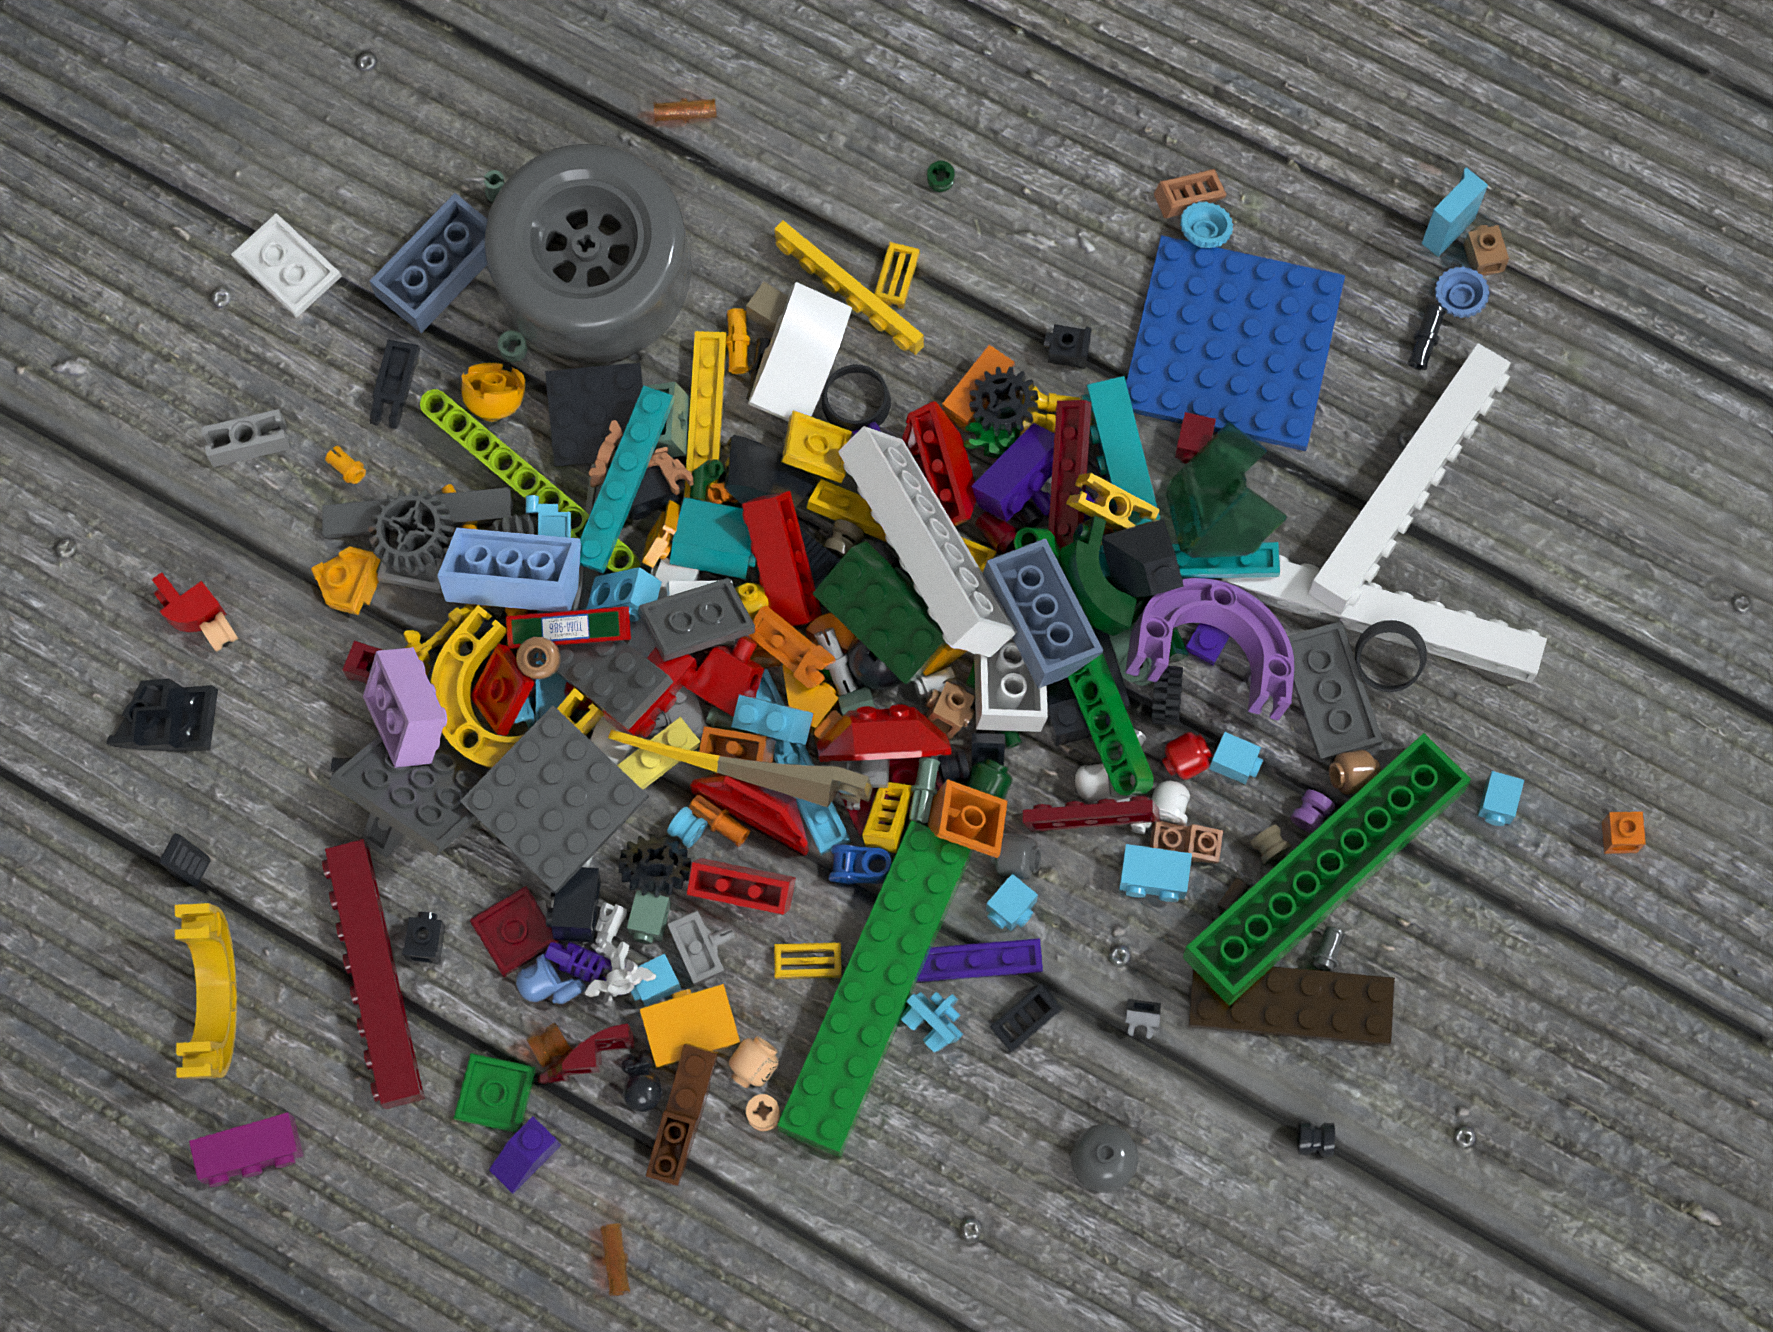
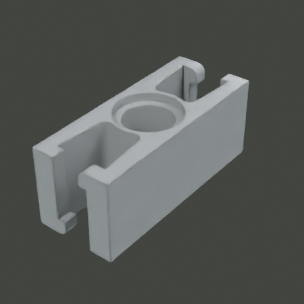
M279 409L201 427L202 435L208 443L205 446L206 455L213 467L291 449L289 437L282 430L287 427ZM278 427L281 428L278 434L261 436L263 432ZM245 434H253L249 441L240 442L241 437ZM231 440L230 444L214 448V442Z

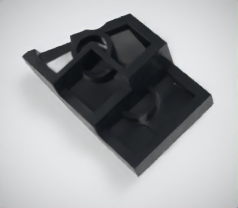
M733 435L727 441V445L730 446V456L726 460L727 476L725 477L724 488L741 504L756 497L790 491L794 507L796 508L818 482L805 470L783 463V455L766 445L738 435Z
M170 678L142 680L134 692L133 700L122 713L124 718L115 735H109L107 744L112 747L152 751H210L218 689L212 685L182 687Z

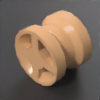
M222 612L216 614L213 621L209 623L203 622L199 625L216 652L221 650L226 642H234L238 639Z
M759 1094L748 1102L746 1116L754 1129L769 1131L778 1125L781 1112L777 1101L767 1094Z

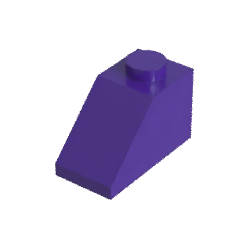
M532 1116L507 1142L489 1171L514 1194L561 1144Z

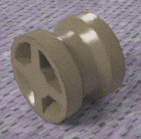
M1278 825L1267 828L1250 841L1251 846L1258 849L1261 853V861L1264 865L1280 858L1292 848L1289 841H1285L1281 837V829Z

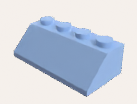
M456 528L438 573L445 601L551 612L570 611L578 590L581 541L579 538Z

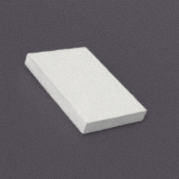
M277 213L231 254L232 258L296 318L342 277L341 273Z

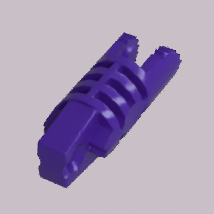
M551 942L545 954V958L560 964L558 970L590 983L595 979L607 981L606 977L602 976L604 969L612 971L611 959L571 942L568 943L567 947Z

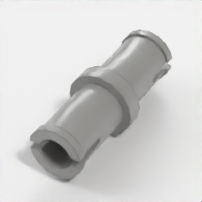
M832 627L825 629L829 643L826 642L822 631L816 633L814 637L818 645H821L836 659L835 663L829 664L825 670L829 669L837 689V694L841 696L847 694L843 680H845L850 692L858 687L847 664L848 656L846 653L843 654L834 632L835 630Z

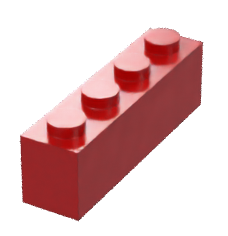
M785 491L756 497L742 503L743 520L749 529L752 541L751 551L757 560L760 572L759 582L768 598V607L791 626L806 624L822 616L819 601L813 595L816 589L791 492Z

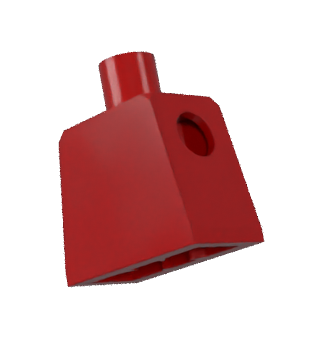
M744 636L738 638L734 648L729 646L714 647L696 671L697 676L687 689L734 717L739 695L756 698L762 679L763 666L750 659L757 646V642Z

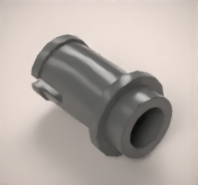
M1326 927L1318 952H1315L1312 958L1314 959L1313 965L1316 968L1331 972L1333 967H1337L1339 963L1336 958L1346 934L1340 929Z

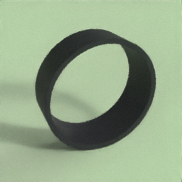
M854 364L838 369L828 379L822 396V409L828 422L852 432L857 429L860 430L863 426L868 427V424L874 421L880 426L886 420L891 408V397L884 379L877 371L864 365ZM849 373H864L877 379L884 387V400L880 409L873 416L859 421L847 420L837 415L828 402L827 392L831 384L839 377Z
M1384 620L1369 626L1360 635L1355 647V660L1360 675L1368 685L1383 692H1397L1408 688L1418 679L1426 665L1427 649L1422 636L1412 626L1397 620ZM1387 632L1398 633L1410 639L1416 646L1420 657V665L1417 674L1411 680L1400 685L1387 686L1376 683L1363 672L1360 664L1361 652L1365 644L1378 634Z

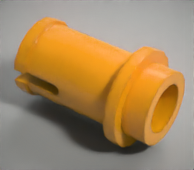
M340 446L333 447L336 454L330 450L325 457V461L343 475V480L346 483H359L366 474L364 464L361 461L352 459Z

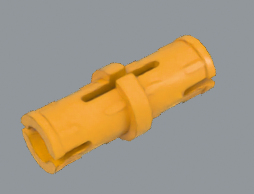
M741 308L727 311L728 336L726 337V346L729 351V372L732 374H745L749 371L748 346L750 345V337L747 335V311Z

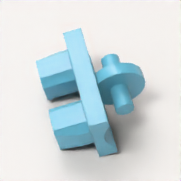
M922 992L917 995L913 994L907 1000L910 1005L903 1013L901 1020L912 1030H916L926 1020L933 1029L923 1041L933 1052H938L948 1044L957 1042L964 1035L945 1016L946 1014L953 1022L960 1017V1014L953 1008L958 1000L953 994L946 1000L938 992L933 994L930 999L938 1008Z

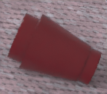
M984 512L979 516L975 526L997 554H1006L1015 549L1014 539L1019 529L991 515L989 512Z

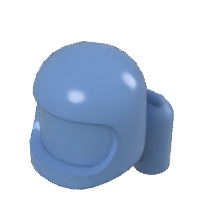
M545 954L538 956L536 963L520 970L516 976V985L519 993L530 1002H539L553 995V1003L564 1004L586 990L581 979L561 981L549 959L545 958Z

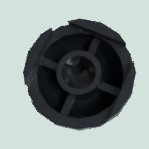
M857 637L852 640L847 651V663L857 685L862 688L867 686L874 690H888L901 682Z

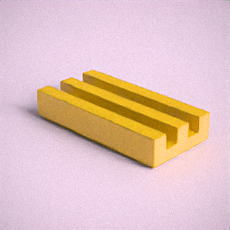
M889 242L874 293L885 304L889 306L895 304L898 308L904 309L920 255V249ZM895 251H898L900 254L889 292L885 294L883 289ZM907 254H910L911 258L899 297H897L895 292Z
M841 943L774 944L775 979L842 978ZM834 952V957L781 958V953ZM834 965V969L781 970V966Z

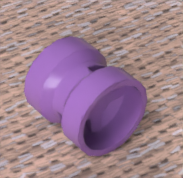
M1308 789L1302 797L1303 804L1300 808L1294 810L1290 819L1296 826L1312 834L1323 824L1325 817L1332 814L1335 804L1323 794Z

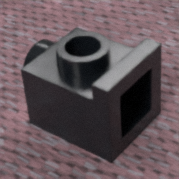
M1054 324L1053 333L1046 332L1043 350L1049 351L1048 363L1085 369L1092 328L1080 329ZM1062 341L1070 342L1071 344L1066 345Z
M418 912L417 917H409L405 946L402 950V955L407 961L440 964L446 925L442 920H437V914ZM428 930L429 934L426 939L420 940L417 938L419 931Z

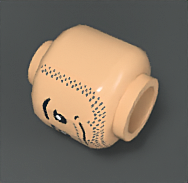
M758 1036L754 1039H744L729 1060V1066L734 1072L731 1077L745 1088H748L750 1084L758 1087L765 1085L778 1066L779 1060L776 1057L778 1051L770 1043Z

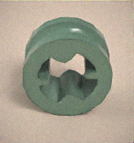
M506 331L498 339V348L504 360L518 362L526 356L528 350L525 337L520 332ZM510 341H516L518 345L515 347V352H509L508 346H510Z

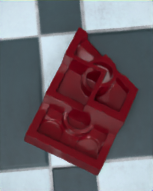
M628 1023L615 1025L591 1035L538 1076V1084L570 1081L569 1075L600 1073L599 1065H602V1051L635 1049L634 1035Z

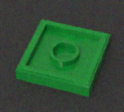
M470 1053L454 1120L516 1134L523 1125L537 1070L536 1067Z

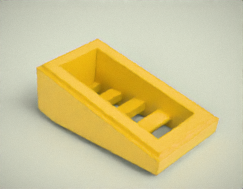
M888 782V788H878L862 834L866 847L881 848L886 852L897 853L912 795V785ZM885 794L898 797L900 801L884 799ZM883 809L896 810V813H894V812L882 811V810H883ZM879 820L892 823V825L879 824Z

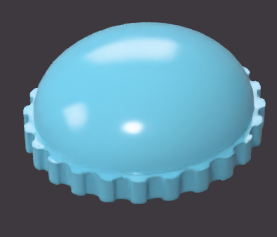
M1212 202L1192 203L1191 206H1187V209H1184L1181 215L1180 226H1182L1181 230L1184 232V236L1198 247L1215 248L1221 246L1232 235L1233 223L1229 213Z

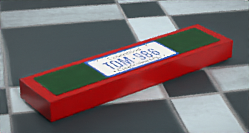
M629 607L506 616L509 649L519 648L525 640L532 637H545L556 645L631 640Z

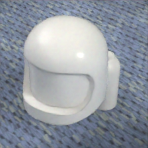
M1103 763L1083 765L1075 775L1076 790L1085 800L1114 799L1117 802L1130 801L1131 797H1135V795L1123 796L1114 790Z
M1161 782L1156 786L1152 796L1153 801L1159 808L1160 820L1183 826L1186 825L1188 818L1185 815V811L1190 800L1188 789L1179 782ZM1153 822L1131 824V830L1138 834H1145L1146 828H1149Z

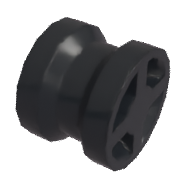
M963 749L957 750L954 755L950 756L937 755L943 783L947 779L953 782L958 780L967 781L970 772Z

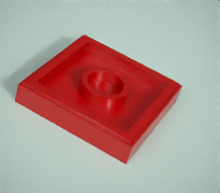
M501 644L496 646L470 698L496 734L507 736L535 682L519 670L516 662L517 658L508 646Z

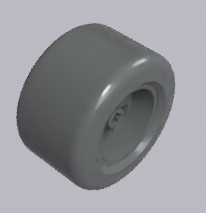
M576 144L556 148L531 159L521 166L503 185L491 206L485 230V255L489 272L503 307L512 323L529 341L542 350L559 358L583 363H601L622 359L643 350L655 342L667 331L680 313L689 290L692 266L681 209L676 197L664 179L651 166L638 157L614 147L597 144ZM602 222L615 225L621 229L610 236H606L599 230V226ZM588 223L586 227L575 230L572 228L580 224ZM560 235L567 238L564 250L548 251ZM588 245H592V246H593V248H589L587 252H583V251H582V250H587ZM619 246L629 247V256L625 265H618L608 259L611 248ZM565 262H570L577 268L573 279L568 283H565L553 273L556 267ZM597 268L603 269L609 277V281L599 286L589 287L587 285L588 272Z

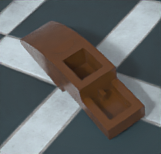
M688 1043L684 1044L668 1104L662 1115L646 1177L676 1186L679 1185L711 1087L710 1081L718 1052Z

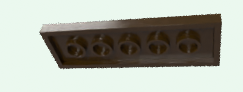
M1273 966L1229 1006L1192 969L1188 1027L1390 1046L1392 1040L1395 978Z

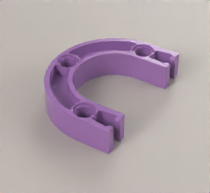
M1209 578L1183 579L1184 587L1156 594L1150 599L1131 631L1125 673L1138 676L1140 666L1146 657H1149L1151 659V672L1147 680L1156 683L1169 663L1173 628L1186 623L1211 625L1231 636L1241 646L1248 658L1251 667L1248 712L1260 714L1262 706L1269 696H1272L1273 710L1270 713V718L1277 721L1291 705L1294 655L1283 626L1261 601L1237 586Z

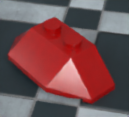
M932 401L908 413L906 419L907 426L902 440L905 442L953 525L957 526L971 518L976 503L972 489L975 480L961 434L939 404Z
M897 704L889 709L863 706L857 710L848 711L817 742L819 762L833 760L861 761L928 757L939 754L950 755L951 746L948 736L915 707Z
M720 773L692 781L690 787L694 795L703 796L718 808L728 810L729 814L803 855H807L809 851L808 842L797 802L793 796Z

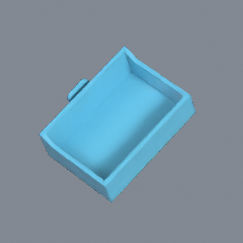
M1466 167L1459 184L1433 210L1422 244L1439 257L1475 220L1488 184Z

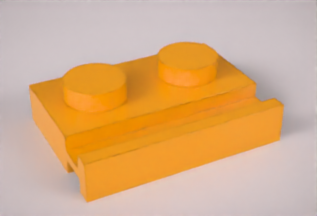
M669 500L666 513L662 511L648 533L642 558L644 564L653 568L658 559L664 561L672 548L670 541L677 530L681 507L679 504Z

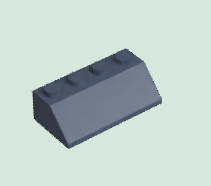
M1046 538L987 561L983 575L1017 630V633L1012 638L1038 689L1069 677L1103 653V649Z

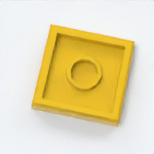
M793 410L788 421L782 462L841 483L845 477L846 470L843 466L844 461L838 451L851 439L852 431Z

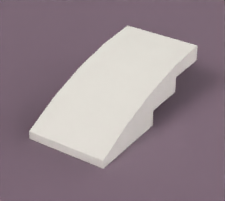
M795 282L791 286L783 314L777 320L770 345L764 351L748 404L785 421H789L793 410L812 416L833 365L852 307Z

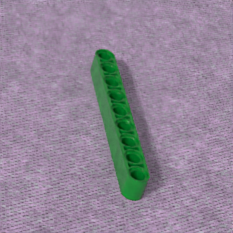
M1026 527L1017 532L1014 539L1015 550L1032 544L1035 537L1036 541L1046 538L1059 563L1061 551L1051 531L1042 528ZM1102 653L1071 674L1068 679L1114 790L1123 796L1146 794L1153 786V774ZM1095 684L1097 685L1098 689L1096 696L1094 695L1093 691ZM1107 714H1108L1109 717H1110V724H1109V726H1107V724H1106V716H1107ZM1119 744H1121L1123 750L1121 757L1118 753ZM1132 774L1135 778L1134 786L1131 785L1130 781Z

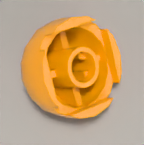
M481 363L470 366L468 374L465 375L463 372L461 375V393L466 408L474 415L489 422L498 421L515 413L523 401L525 392L524 375L517 369L512 367L511 373L507 370H502L503 364Z

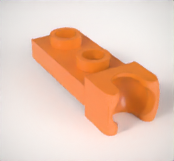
M768 606L760 608L753 620L755 633L748 636L794 672L793 676L806 687L814 688L820 685L825 678L818 669L822 670L829 664L835 663V657L821 645L816 646Z

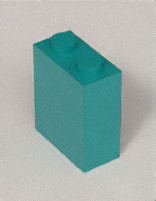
M684 497L677 530L672 541L670 564L746 579L748 567H755L756 558L751 551L752 541L748 526L743 520V509Z

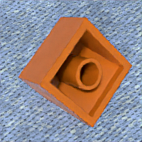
M947 779L932 798L928 827L936 837L998 858L1001 852L1008 801Z

